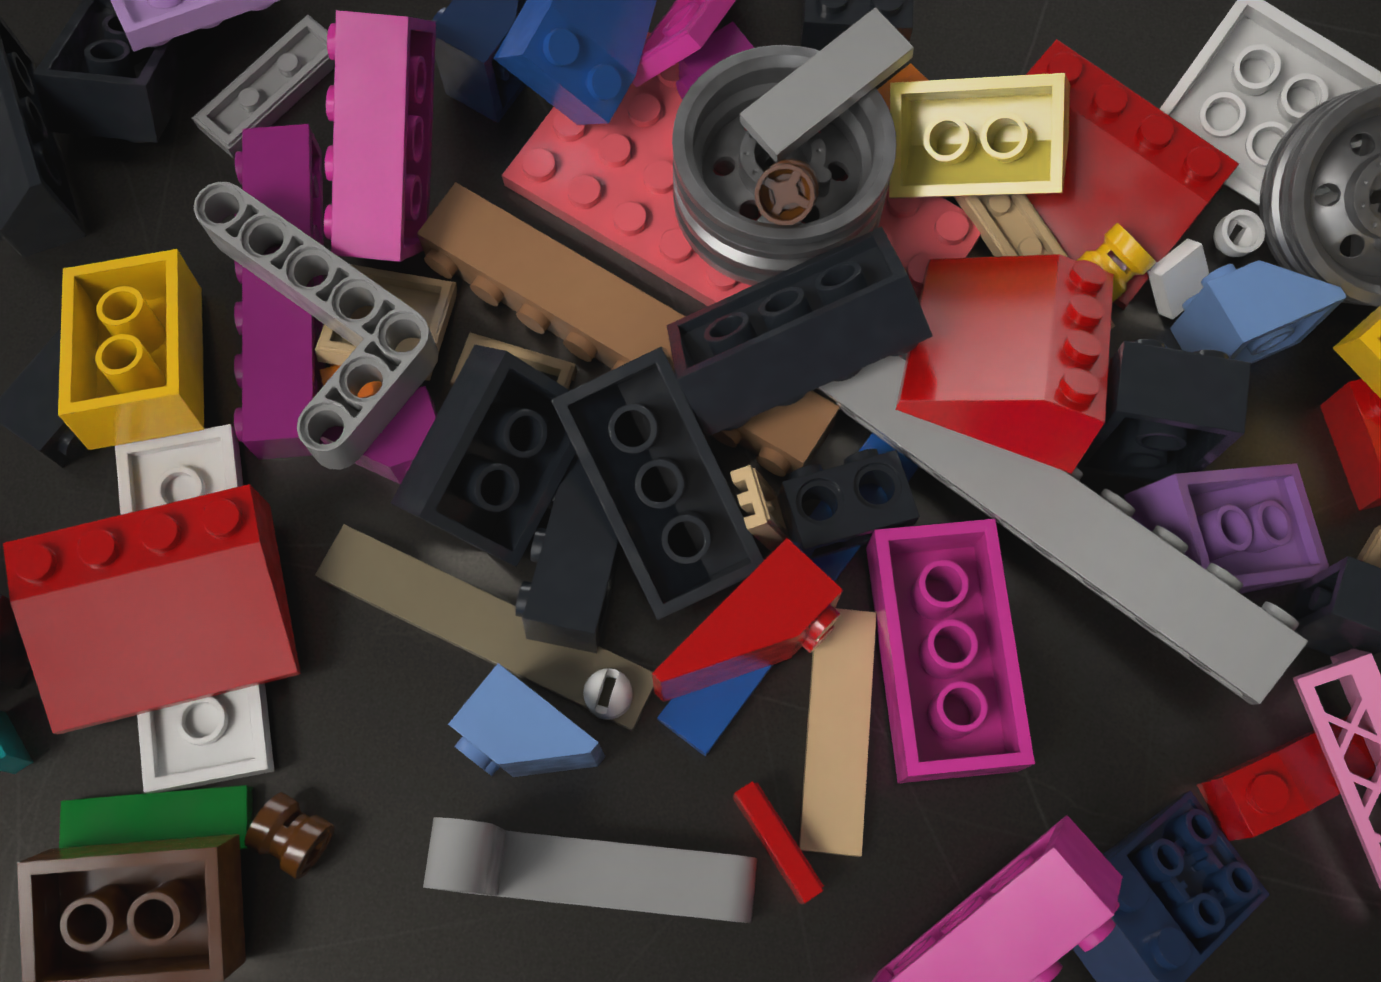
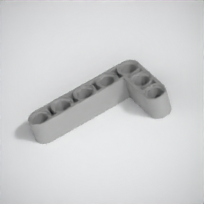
M215 182L207 185L195 198L194 212L213 243L223 253L356 346L355 350L303 409L297 422L299 439L320 465L328 469L337 470L350 467L359 460L436 366L439 351L426 320L420 313L237 185L230 182ZM237 214L231 221L221 223L227 216ZM282 244L275 253L263 255L269 247ZM328 275L320 285L306 287L314 277ZM364 306L374 307L366 317L350 319L353 312L358 308ZM404 339H420L418 345L410 351H395L397 345ZM373 381L382 382L380 390L375 395L368 398L357 397L358 392L365 384ZM334 426L344 427L343 433L335 442L319 444L322 434L328 428Z
M434 817L423 888L752 923L757 858L513 832L486 822Z

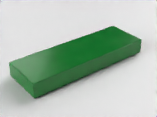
M243 785L61 801L59 848L239 834L240 850H250V848L245 846L244 840L253 822V787Z

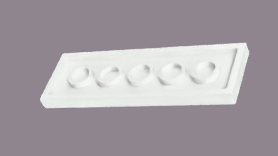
M231 424L115 445L121 515L243 486L239 440L236 436L235 428ZM265 683L137 715L144 793L169 792L274 772Z

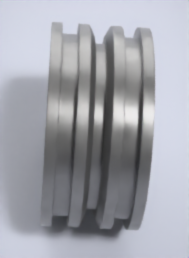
M771 45L731 55L709 68L696 80L684 96L676 114L672 134L673 198L679 226L684 237L700 258L723 275L747 285L753 286L878 228L895 162L897 144L891 113L876 87L821 129V133H816L785 158H795L806 162L814 169L819 179L820 192L815 205L807 216L793 225H778L769 222L763 215L756 221L752 220L758 217L759 211L755 203L754 192L758 179L776 162L752 135L744 129L740 123L739 114L818 53L819 50L792 45ZM713 169L716 170L717 172L721 173V174L724 175V176L716 175V174L713 172ZM845 174L848 175L847 180L836 181V179L844 176Z
M1381 84L1331 98L1314 107L1298 119L1281 138L1268 161L1262 179L1259 205L1260 219L1265 227L1266 242L1275 260L1282 268L1341 287L1347 296L1342 303L1376 307L1381 305V203L1371 204L1370 193L1371 190H1381ZM1356 134H1363L1360 156L1355 154L1350 146V141ZM1325 185L1334 193L1338 192V197L1336 201L1322 206L1316 201L1315 192L1319 186ZM1351 235L1350 257H1346L1340 251V244L1345 237Z

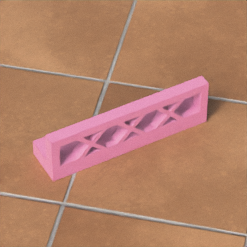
M1351 649L1331 656L1330 659L1333 664L1293 677V680L1381 890V846L1379 842L1381 843V834L1373 830L1369 820L1371 811L1381 793V674L1372 653ZM1336 679L1340 680L1351 707L1346 721L1324 712L1314 687ZM1329 722L1342 727L1337 741ZM1354 733L1363 736L1375 764L1376 770L1371 781L1349 772L1344 760V755ZM1354 782L1367 787L1362 800Z

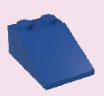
M527 0L493 59L575 124H609L636 76L657 0Z

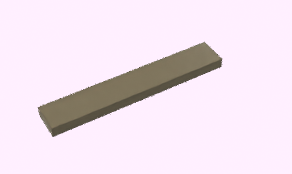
M343 524L315 574L319 580L494 665L499 663L510 673L588 711L589 709L583 696V689L587 679L600 669H616L629 679L633 698L629 709L622 716L609 721L634 732L654 691L652 671L598 646L596 654L526 639L522 617L515 615L516 606ZM610 677L605 679L597 705L608 708L616 679Z

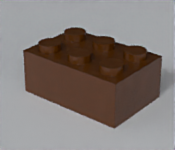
M239 834L54 848L17 862L22 982H220L226 980L246 962Z

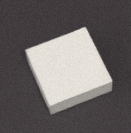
M1187 238L1147 271L1158 314L1173 320L1184 311L1182 304L1199 293L1203 288L1201 280L1209 274L1202 243Z

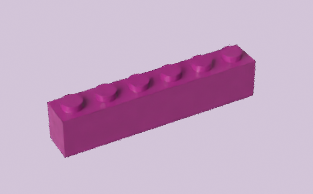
M299 124L242 129V151H236L235 170L242 189L324 246L322 150L310 125ZM282 244L269 247L263 255L275 253ZM234 260L236 276L239 283L242 284V301L236 302L234 307L236 328L239 335L242 336V354H236L234 359L235 378L238 386L242 388V407H237L234 412L236 436L258 460L312 456L299 439L297 422L303 409L323 387L319 370L326 368V363L317 361L315 348L324 324ZM324 275L314 277L306 287L320 285L324 281Z

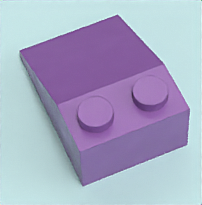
M1297 463L1178 473L1124 495L1126 502L1135 509L1134 514L1131 516L1132 519L1151 532L1158 525L1179 537L1189 547L1184 555L1204 569L1210 563H1213L1231 573L1244 585L1239 591L1240 594L1305 581L1329 567Z

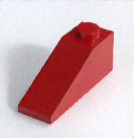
M1349 714L1339 719L1346 721ZM1330 722L1329 724L1337 741L1342 727ZM1314 730L1197 784L1216 823L1229 841L1258 836L1316 808L1340 794ZM1354 733L1344 755V760L1349 772L1367 779L1373 776L1376 767L1363 736Z

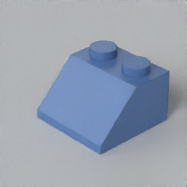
M1257 260L1239 269H1236L1233 264H1227L1214 270L1201 280L1203 288L1199 293L1182 304L1184 312L1171 326L1170 330L1183 351L1217 350L1226 353L1229 359L1250 362L1252 364L1300 343L1347 296L1339 286L1261 260Z
M499 663L448 724L462 736L454 747L491 776L500 767L512 777L598 767L605 758L599 742Z

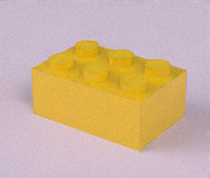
M178 249L63 268L58 416L88 450L204 430L202 288Z

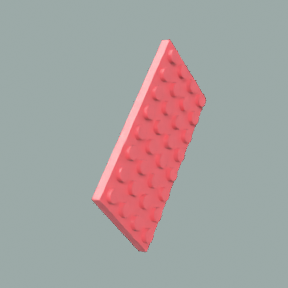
M679 62L638 87L631 83L609 124L577 125L553 107L502 174L504 186L706 306H710L752 286L723 275L700 258L684 237L675 214L672 134L676 114L682 102L676 87V81L679 80ZM713 169V172H714L716 175L724 176V175H722L721 173H719V172H717L716 170ZM845 174L844 176L836 179V181H845L847 180L848 175ZM888 186L878 228L882 226L909 276L919 301L925 270L929 260L968 258L980 240L981 233L964 210L942 197L889 198ZM758 211V217H756V218H754V219H752V220H755V221H756V220L759 219V217L761 216V214H760L759 211Z

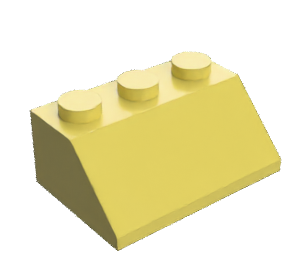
M1065 73L890 83V113L896 131L897 145L895 162L889 182V198L1063 193L1069 141L1070 82Z

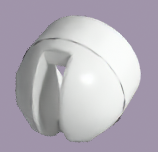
M1245 209L1233 211L1222 218L1215 227L1213 235L1215 246L1224 255L1229 257L1245 256L1261 246L1265 238V227L1260 217L1254 212ZM1236 224H1238L1243 229L1232 242L1229 237Z
M604 668L594 672L587 679L583 689V696L587 708L593 715L601 719L611 720L622 716L629 709L632 703L633 692L629 679L622 672L612 668ZM610 677L616 679L607 708L597 704L605 679Z

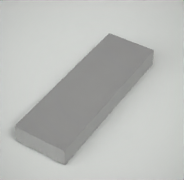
M875 7L739 114L740 123L775 162L785 159L912 59L914 47Z
M307 14L192 117L196 126L235 159L236 151H242V129L270 127L335 68V61L329 58L327 51L328 31Z

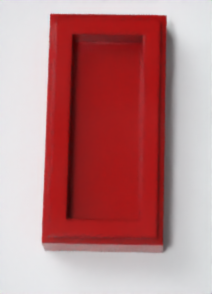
M752 781L736 791L733 795V800L798 902L804 904L821 893L824 885L759 784Z

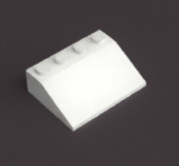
M1237 0L1160 110L1238 162L1239 165L1224 185L1259 206L1261 184L1266 166L1274 149L1288 129L1308 111L1331 98L1381 84V72L1266 1ZM1356 134L1350 141L1352 151L1359 156L1363 134ZM1325 185L1319 186L1315 192V199L1322 206L1336 201L1338 197V192L1334 193Z

